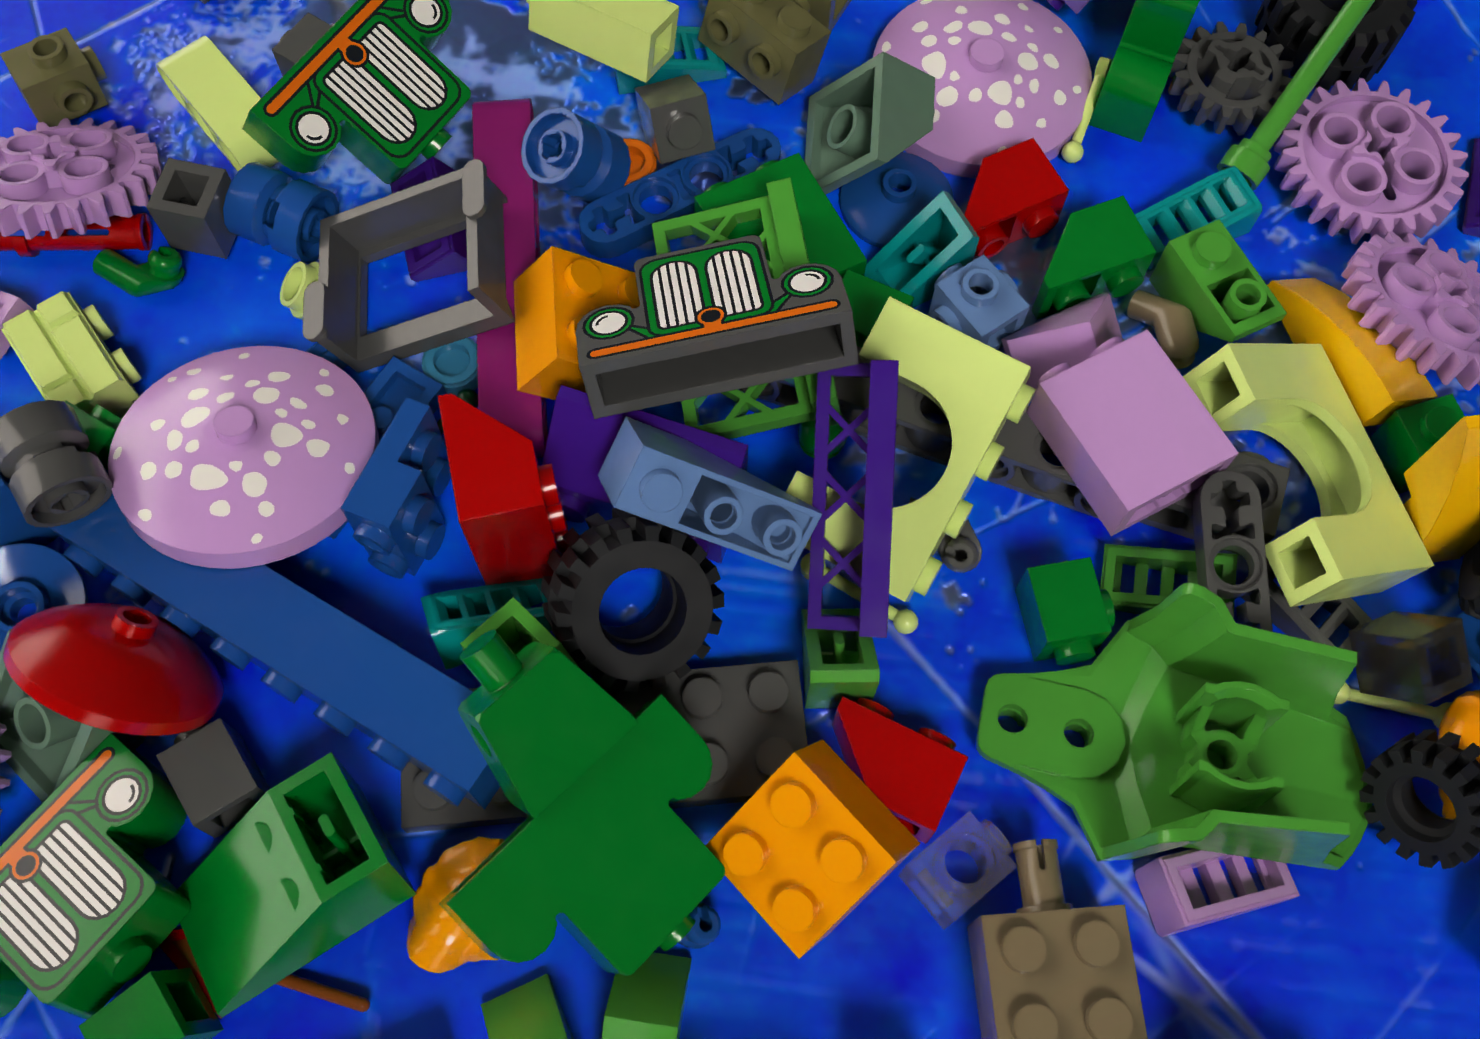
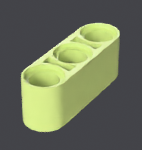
M207 36L200 37L156 63V68L170 91L237 171L246 164L253 162L269 167L279 163L276 158L242 129L250 109L261 99L260 96Z

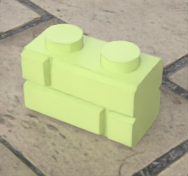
M61 291L37 304V310H26L2 324L3 328L1 330L44 400L64 402L67 400L88 414L98 404L122 419L133 404L132 401L140 397L133 384L143 378L121 347L113 352L109 350L104 341L114 336V334L93 304L82 309L69 292Z

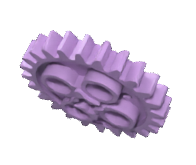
M1359 78L1352 91H1350L1344 82L1337 80L1330 93L1322 87H1318L1310 100L1305 99L1274 146V151L1279 153L1280 156L1273 167L1276 171L1286 173L1279 185L1281 190L1298 191L1291 206L1299 208L1309 205L1313 211L1307 222L1313 224L1325 218L1330 221L1328 235L1332 237L1343 227L1349 229L1351 243L1357 245L1365 233L1370 234L1371 238L1375 234L1384 238L1391 231L1401 239L1407 233H1414L1418 237L1423 238L1434 225L1439 226L1464 194L1460 187L1469 177V173L1460 167L1468 158V154L1460 150H1453V147L1461 138L1460 133H1443L1441 128L1449 118L1446 115L1430 118L1426 114L1431 105L1429 100H1425L1416 106L1409 103L1411 90L1408 88L1404 89L1396 97L1390 95L1387 81H1382L1376 91H1370L1365 79Z
M63 118L58 126L49 127L45 122H37L36 130L28 132L22 128H13L14 136L9 138L0 136V233L3 237H7L21 229L24 232L25 238L31 240L41 231H49L53 239H58L64 229L73 228L78 234L83 235L86 234L88 224L96 223L107 228L111 226L109 217L113 215L126 218L132 217L133 214L130 206H147L149 202L148 195H152L162 173V166L155 142L150 143L147 133L136 134L135 128L132 125L117 129L115 120H109L99 126H95L93 118H87L79 125H71L68 118Z
M1391 231L1384 238L1375 234L1369 242L1364 241L1347 262L1348 266L1341 274L1347 280L1341 287V290L1352 296L1347 307L1364 313V317L1358 323L1360 327L1376 329L1379 336L1376 338L1375 343L1377 345L1391 344L1397 349L1395 359L1399 362L1407 358L1416 361L1418 373L1423 376L1432 369L1437 372L1440 381L1444 385H1448L1456 377L1465 390L1470 391L1476 384L1480 386V273L1477 272L1478 262L1475 260L1468 261L1467 263L1460 261L1456 249L1451 247L1447 252L1439 250L1438 245L1431 238L1424 245H1421L1412 233H1407L1401 239Z

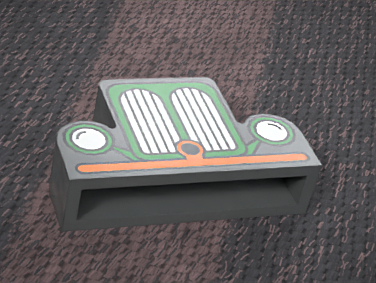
M756 235L638 259L634 263L640 306L638 308H631L630 306L617 304L594 309L583 316L576 328L579 369L594 419L859 364L853 312L842 277L838 271L823 264H802L790 268L781 274L780 278L773 279L770 275L761 238Z

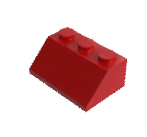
M452 393L438 395L458 520L485 584L493 585L552 576L554 571L547 561L553 549L564 553L569 547L562 538L568 532V526L564 517L552 463L539 466L533 442L527 437Z

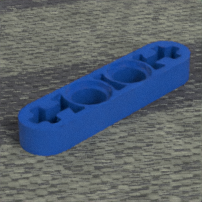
M762 128L743 130L715 143L716 150L683 158L592 201L583 208L579 216L580 236L584 248L591 255L598 258L610 259L653 240L652 223L695 213L694 197L705 191L691 183L695 175L702 172H712L718 175L722 182H730L754 172L759 166L768 161H780L781 145L778 138L770 131ZM753 153L757 158L765 156V161L758 162L754 157L746 159V154ZM737 169V175L734 176L732 171ZM654 195L664 196L672 202L670 209L660 214L646 212L640 205L646 198ZM625 210H631V215L635 224H632L630 214L625 216ZM605 223L607 227L615 228L616 232L607 235L603 229L596 230V226Z

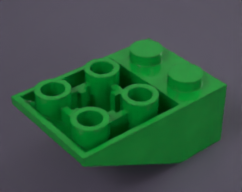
M332 752L267 790L178 888L191 903L189 913L180 922L216 1013L222 1018L416 895L361 787Z

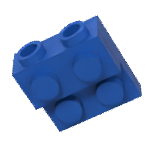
M407 396L341 506L342 512L355 531L353 538L365 547L370 556L368 562L381 572L398 579H402L405 573L415 576L424 559L431 560L440 549L445 536V522L433 496H440L451 478L446 445L431 407Z

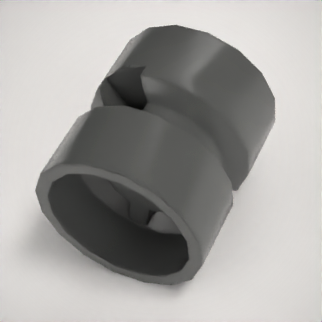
M45 400L31 402L17 407L0 417V470L4 477L10 479V490L26 522L35 527H55L84 518L99 509L112 494V482L95 451L87 452L90 445L88 436L73 407L64 401Z

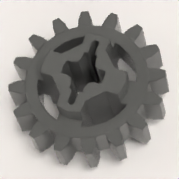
M1217 22L1212 34L1200 26L1196 28L1192 40L1184 38L1169 74L1172 81L1168 88L1169 95L1182 96L1177 106L1179 112L1192 109L1197 113L1193 122L1196 126H1200L1206 120L1214 122L1215 133L1221 134L1226 125H1233L1235 132L1238 136L1245 134L1250 123L1258 128L1291 81V78L1288 76L1294 67L1293 62L1278 60L1284 47L1281 44L1271 47L1264 44L1267 33L1263 30L1252 37L1247 35V27L1244 23H1240L1235 32H1228L1223 22Z

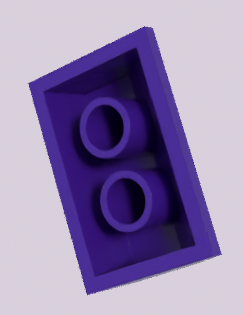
M561 385L558 391L542 465L552 463L564 517L568 521L582 523L585 521V518L599 513L605 520L612 519V509L614 507L598 474L626 416L686 439L747 471L748 445L641 410L594 419L587 393ZM687 534L708 554L706 556L707 559L722 563L726 547Z

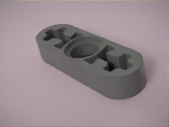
M1232 470L1217 472L1210 476L1196 490L1192 499L1198 584L1222 599H1236L1248 594L1250 602L1246 601L1236 607L1238 624L1272 631L1259 490L1256 484L1243 473ZM1222 488L1227 490L1229 499L1239 500L1241 507L1230 514V534L1242 530L1245 536L1227 535L1216 540L1212 537V533L1218 534L1226 527L1223 507L1212 506L1211 499L1217 496L1222 491ZM1232 550L1244 557L1248 564V576L1243 584H1228L1218 577L1214 569V559L1219 551ZM1228 602L1225 605L1234 618L1233 602Z

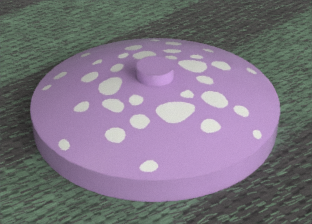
M917 0L900 11L888 23L880 35L873 53V57L884 51L935 77L933 130L904 151L931 162L942 172L960 177L976 179L983 158L1031 138L1035 139L1048 160H1053L1061 153L1063 146L1071 141L1074 132L1082 121L1086 98L1092 85V71L1089 59L1078 37L1061 18L1033 0Z
M279 346L233 348L197 358L178 367L159 379L140 395L126 412L115 431L108 457V476L112 482L113 488L111 490L127 522L136 534L155 550L177 561L195 566L219 569L248 568L269 564L296 555L316 545L347 521L341 506L379 444V434L365 393L337 365L312 353Z

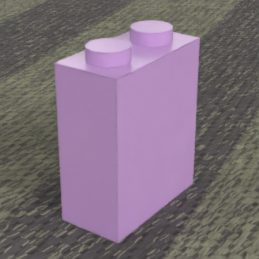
M1148 329L1125 341L1121 336L1107 340L1092 352L1089 359L1073 367L1069 363H1062L1047 371L1037 381V390L1027 410V414L1111 536L1195 493L1210 476L1217 472L1225 471L1239 454Z

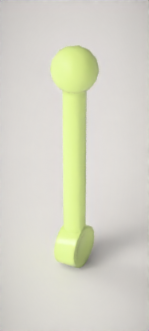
M1100 57L1097 62L1094 79L1086 98L1082 121L1074 132L1071 141L1067 142L1061 151L1062 158L1068 163H1076L1084 155V149L1081 144L1112 59Z
M810 553L806 554L801 560V573L808 580ZM824 560V576H825V575L830 571V569L826 567V563H825V560ZM839 574L828 582L860 602L861 588ZM889 605L888 619L893 621V625L899 633L909 634L917 629L919 624L918 617L912 610H898Z
M1346 682L1338 692L1334 703L1343 704L1346 701L1431 719L1437 728H1439L1444 713L1452 704L1451 702H1446L1437 707L1352 689Z

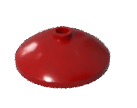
M113 603L62 605L45 609L24 618L13 627L3 652L5 667L9 675L34 700L74 721L117 733L162 736L194 730L207 723L215 715L224 693L222 678L212 659L203 648L170 622L148 610L135 606Z

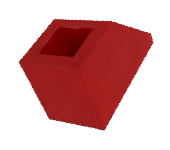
M1034 138L992 154L982 160L964 214L980 237L974 259L983 254L989 259L1001 252L1008 244L1024 237H1040L1053 229L1059 221L1069 189Z
M842 697L837 707L832 727L847 766L917 840L926 844L939 825L968 756L955 751V742L940 732L929 728H919L918 732L893 721L894 714L888 708L875 701L859 698L857 702Z

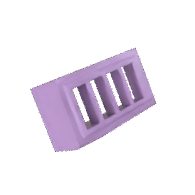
M1198 849L1159 857L1135 871L1137 884L1154 928L1160 937L1187 931L1299 897L1300 894L1286 863L1252 858L1265 889L1258 892L1244 857ZM1221 860L1225 864L1238 897L1234 898L1220 865L1219 861ZM1194 868L1198 869L1201 880L1211 902L1210 905L1206 904L1204 896L1201 892V889L1193 872Z

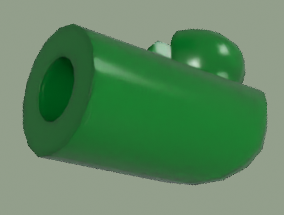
M165 246L159 247L158 252L156 250L150 251L147 259L148 262L141 264L130 261L112 249H104L95 257L92 266L96 275L134 297H142L174 289L182 281L185 274L182 267L183 259L180 253L173 248Z

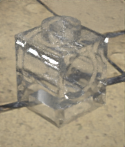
M969 811L907 863L898 876L942 929L945 930L1011 873L1017 865L1008 856L1012 852V847L1004 834L987 819L979 822ZM953 850L968 853L975 860L978 867L976 882L965 884L952 878L945 865L946 853Z

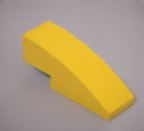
M1316 278L1272 280L1267 284L1287 312L1281 321L1293 344H1322L1363 427L1381 425L1395 410L1438 397L1426 376L1418 373L1416 361L1407 358L1399 362L1395 359L1397 349L1391 344L1377 345L1375 343L1376 338L1379 336L1376 329L1360 327L1358 323L1364 317V313L1349 309L1347 304L1352 298L1342 291Z
M1480 415L1465 416L1460 419L1403 473L1411 494V498L1403 505L1433 563L1460 559L1480 540Z

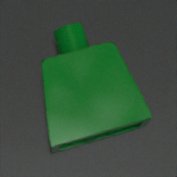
M490 630L470 643L460 655L462 662L480 682L481 686L461 702L458 712L507 799L512 805L534 819L545 811L639 723L628 710L553 646L534 641L515 655L498 632Z

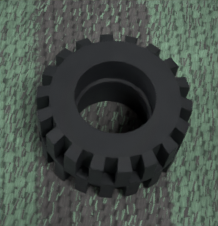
M1264 0L1256 15L1254 25L1257 26L1254 35L1263 30L1267 33L1264 44L1268 47L1281 44L1284 47L1278 60L1293 62L1294 67L1289 75L1294 76L1347 0ZM1375 0L1317 82L1316 88L1322 87L1329 91L1337 80H1341L1351 89L1359 78H1364L1366 82L1370 81L1375 73L1378 74L1412 22L1416 13L1413 9L1417 4V0Z
M617 508L612 509V519L605 520L599 513L585 518L589 529L579 535L572 527L562 537L569 547L564 553L553 549L547 561L554 571L553 575L542 577L541 591L548 600L542 606L545 618L552 627L551 631L579 668L586 674L590 672L596 683L610 688L616 680L623 691L638 692L640 681L646 680L652 690L667 686L665 675L673 671L681 679L692 671L686 662L694 654L702 660L711 649L704 639L708 633L718 635L722 620L713 612V609L724 607V592L714 584L721 579L716 566L706 558L708 554L702 547L684 532ZM639 568H653L661 571L662 591L659 601L645 618L634 624L621 627L600 623V603L605 591L614 580L628 571Z

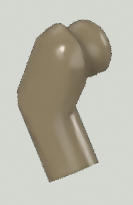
M1143 290L1136 291L1128 305V317L1154 327L1158 344L1177 369L1190 366L1199 348V338L1190 309L1180 303Z

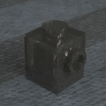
M1393 611L1348 631L1352 651L1358 652L1355 668L1360 693L1427 705L1473 683L1462 618Z

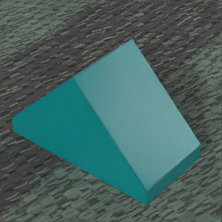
M942 190L866 264L864 276L913 296L912 308L932 299L935 290L934 284L945 270L958 263L965 266L973 261L980 237L950 193Z

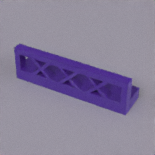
M871 360V363H859L818 372L812 506L822 512V516L811 535L807 629L859 631V637L887 638L899 360ZM832 377L870 378L869 407L850 424L831 406ZM831 415L844 430L829 443ZM868 419L866 443L855 430ZM850 436L867 454L866 474L846 491L829 473L828 460L829 454ZM829 483L841 497L826 510L827 484ZM865 485V506L863 509L852 496ZM844 503H847L864 521L863 541L848 555L843 557L825 537L826 520ZM826 550L838 564L824 576V556ZM863 551L861 576L850 562ZM842 569L861 588L860 616L822 614L823 586Z

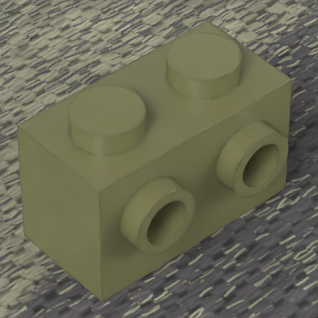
M708 0L698 40L780 105L813 82L831 31L793 0Z

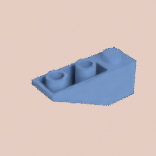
M627 416L598 474L614 508L793 571L822 516V512L819 509L688 440Z

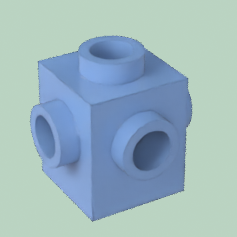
M983 254L965 266L958 263L949 267L938 277L934 284L935 290L928 316L998 350L1003 347L1002 338L1021 330L1030 305L1018 293L1017 286L1011 276L1003 270H998Z

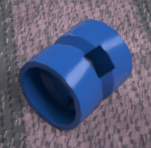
M550 108L539 113L529 124L523 136L521 156L523 167L528 175L545 186L560 192L563 191L584 202L591 203L602 196L622 188L629 176L631 159L628 146L622 137L565 108Z
M258 162L248 163L237 172L230 183L223 207L224 224L229 232L262 246L271 245L273 250L307 264L315 262L319 258L320 220L339 213V202L333 192L302 179L293 180L288 174Z

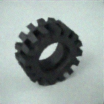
M1436 729L1423 730L1417 736L1412 732L1401 738L1370 762L1372 765L1364 771L1361 781L1367 783V785L1359 790L1360 802L1374 804L1364 812L1368 824L1378 821L1382 823L1384 828L1376 836L1384 844L1394 838L1401 843L1395 853L1407 860L1415 852H1418L1420 866L1432 868L1440 861L1442 868L1447 869L1456 867L1461 861L1465 864L1480 852V763L1476 760L1480 755V747L1472 743L1465 750H1461L1458 748L1460 735L1448 732L1438 740ZM1413 777L1424 778L1440 787L1450 798L1455 808L1456 818L1454 820L1446 819L1430 811L1416 795L1412 782Z

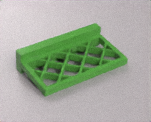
M791 178L766 183L768 196L652 223L656 254L671 252L669 240L689 235H696L705 240L706 243L704 245L730 240L727 237L737 224L762 218L764 231L759 237L761 238L764 252L767 249L769 252L770 261L767 260L771 277L778 279L781 274L790 268L802 264H810ZM818 373L784 379L795 386L798 403L771 409L756 400L768 383L748 387L745 393L738 389L722 392L721 394L737 402V404L725 420L700 425L698 409L707 396L681 401L685 425L733 439L816 420ZM832 377L831 406L842 416L835 380ZM748 410L754 412L753 414L745 415ZM830 415V426L838 425Z

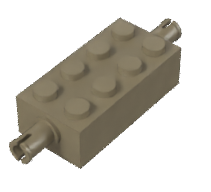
M1036 839L1013 844L1012 848L1016 857L1023 907L1016 909V913L981 915L967 926L982 1039H1148L1125 904L1073 908V904L1065 903L1057 853V840L1042 839L1040 845H1036Z

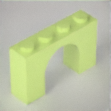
M526 0L529 4L528 30L645 83L674 54L679 5L667 0Z
M889 296L859 356L863 363H871V360H899L898 382L931 399L947 418L952 436L950 459L944 474L937 484L928 493L914 502L893 507L889 594L904 602H909L914 592L924 597L928 593L943 564L942 561L933 557L945 534L954 539L958 537L974 507L972 503L964 500L976 477L986 482L988 481L1005 449L1004 446L995 442L1007 419L1016 424L1019 423L1036 389L1026 384L1030 377L1031 366ZM797 470L786 492L812 506L813 478ZM828 486L826 510L841 497L834 489ZM857 502L864 509L865 505ZM844 503L826 520L825 537L845 557L863 541L864 521L847 503ZM811 537L809 538L805 546V549L809 551L811 545ZM825 550L824 559L837 565L838 563ZM863 551L850 562L861 576Z
M1228 343L1183 376L1222 431L1253 430L1277 440L1299 461L1315 488L1320 504L1321 517H1313L1265 545L1266 557L1290 607L1380 593L1435 566L1322 344Z

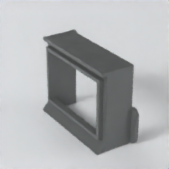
M473 159L459 170L320 220L318 281L309 284L304 292L303 336L310 342H318L356 372L360 373L388 364L393 356L403 359L514 323L515 319L506 298L503 204L507 203V197L487 176L485 164L479 159ZM466 229L467 291L475 299L367 334L368 263Z

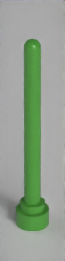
M1375 0L1346 1L1251 138H1244L1239 145L1233 144L1229 147L1217 165L1219 171L1236 166L1253 191L1257 189L1270 170L1268 162L1272 155L1269 150Z

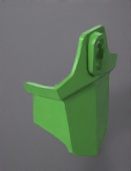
M1183 583L1156 607L1131 620H1127L1091 665L1039 673L995 674L989 678L984 688L976 737V750L986 760L1020 775L1070 806L1097 861L1129 860L1178 847L1338 870L1352 856L1360 843L1368 825L1364 812L1373 806L1372 803L1360 802L1359 790L1367 785V783L1361 781L1362 775L1366 770L1364 761L1347 717L1333 708L1338 692L1357 665L1358 652L1238 624L1234 621L1221 597L1196 583ZM1009 716L1017 722L1018 726L1024 727V729L1017 733L1008 732L1000 726L998 718ZM1073 730L1078 732L1084 740V747L1071 745L1067 741L1064 731Z

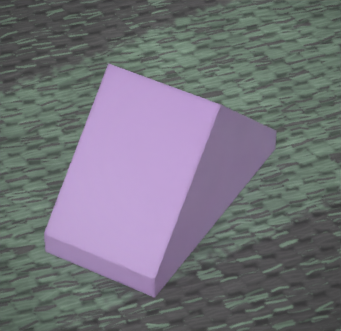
M1102 292L1004 337L1001 341L1006 355L1031 366L1030 377L1026 384L1037 390L1036 383L1039 378L1053 367L1062 363H1069L1073 367L1089 359L1092 352L1101 344L1113 337H1122L1110 293Z

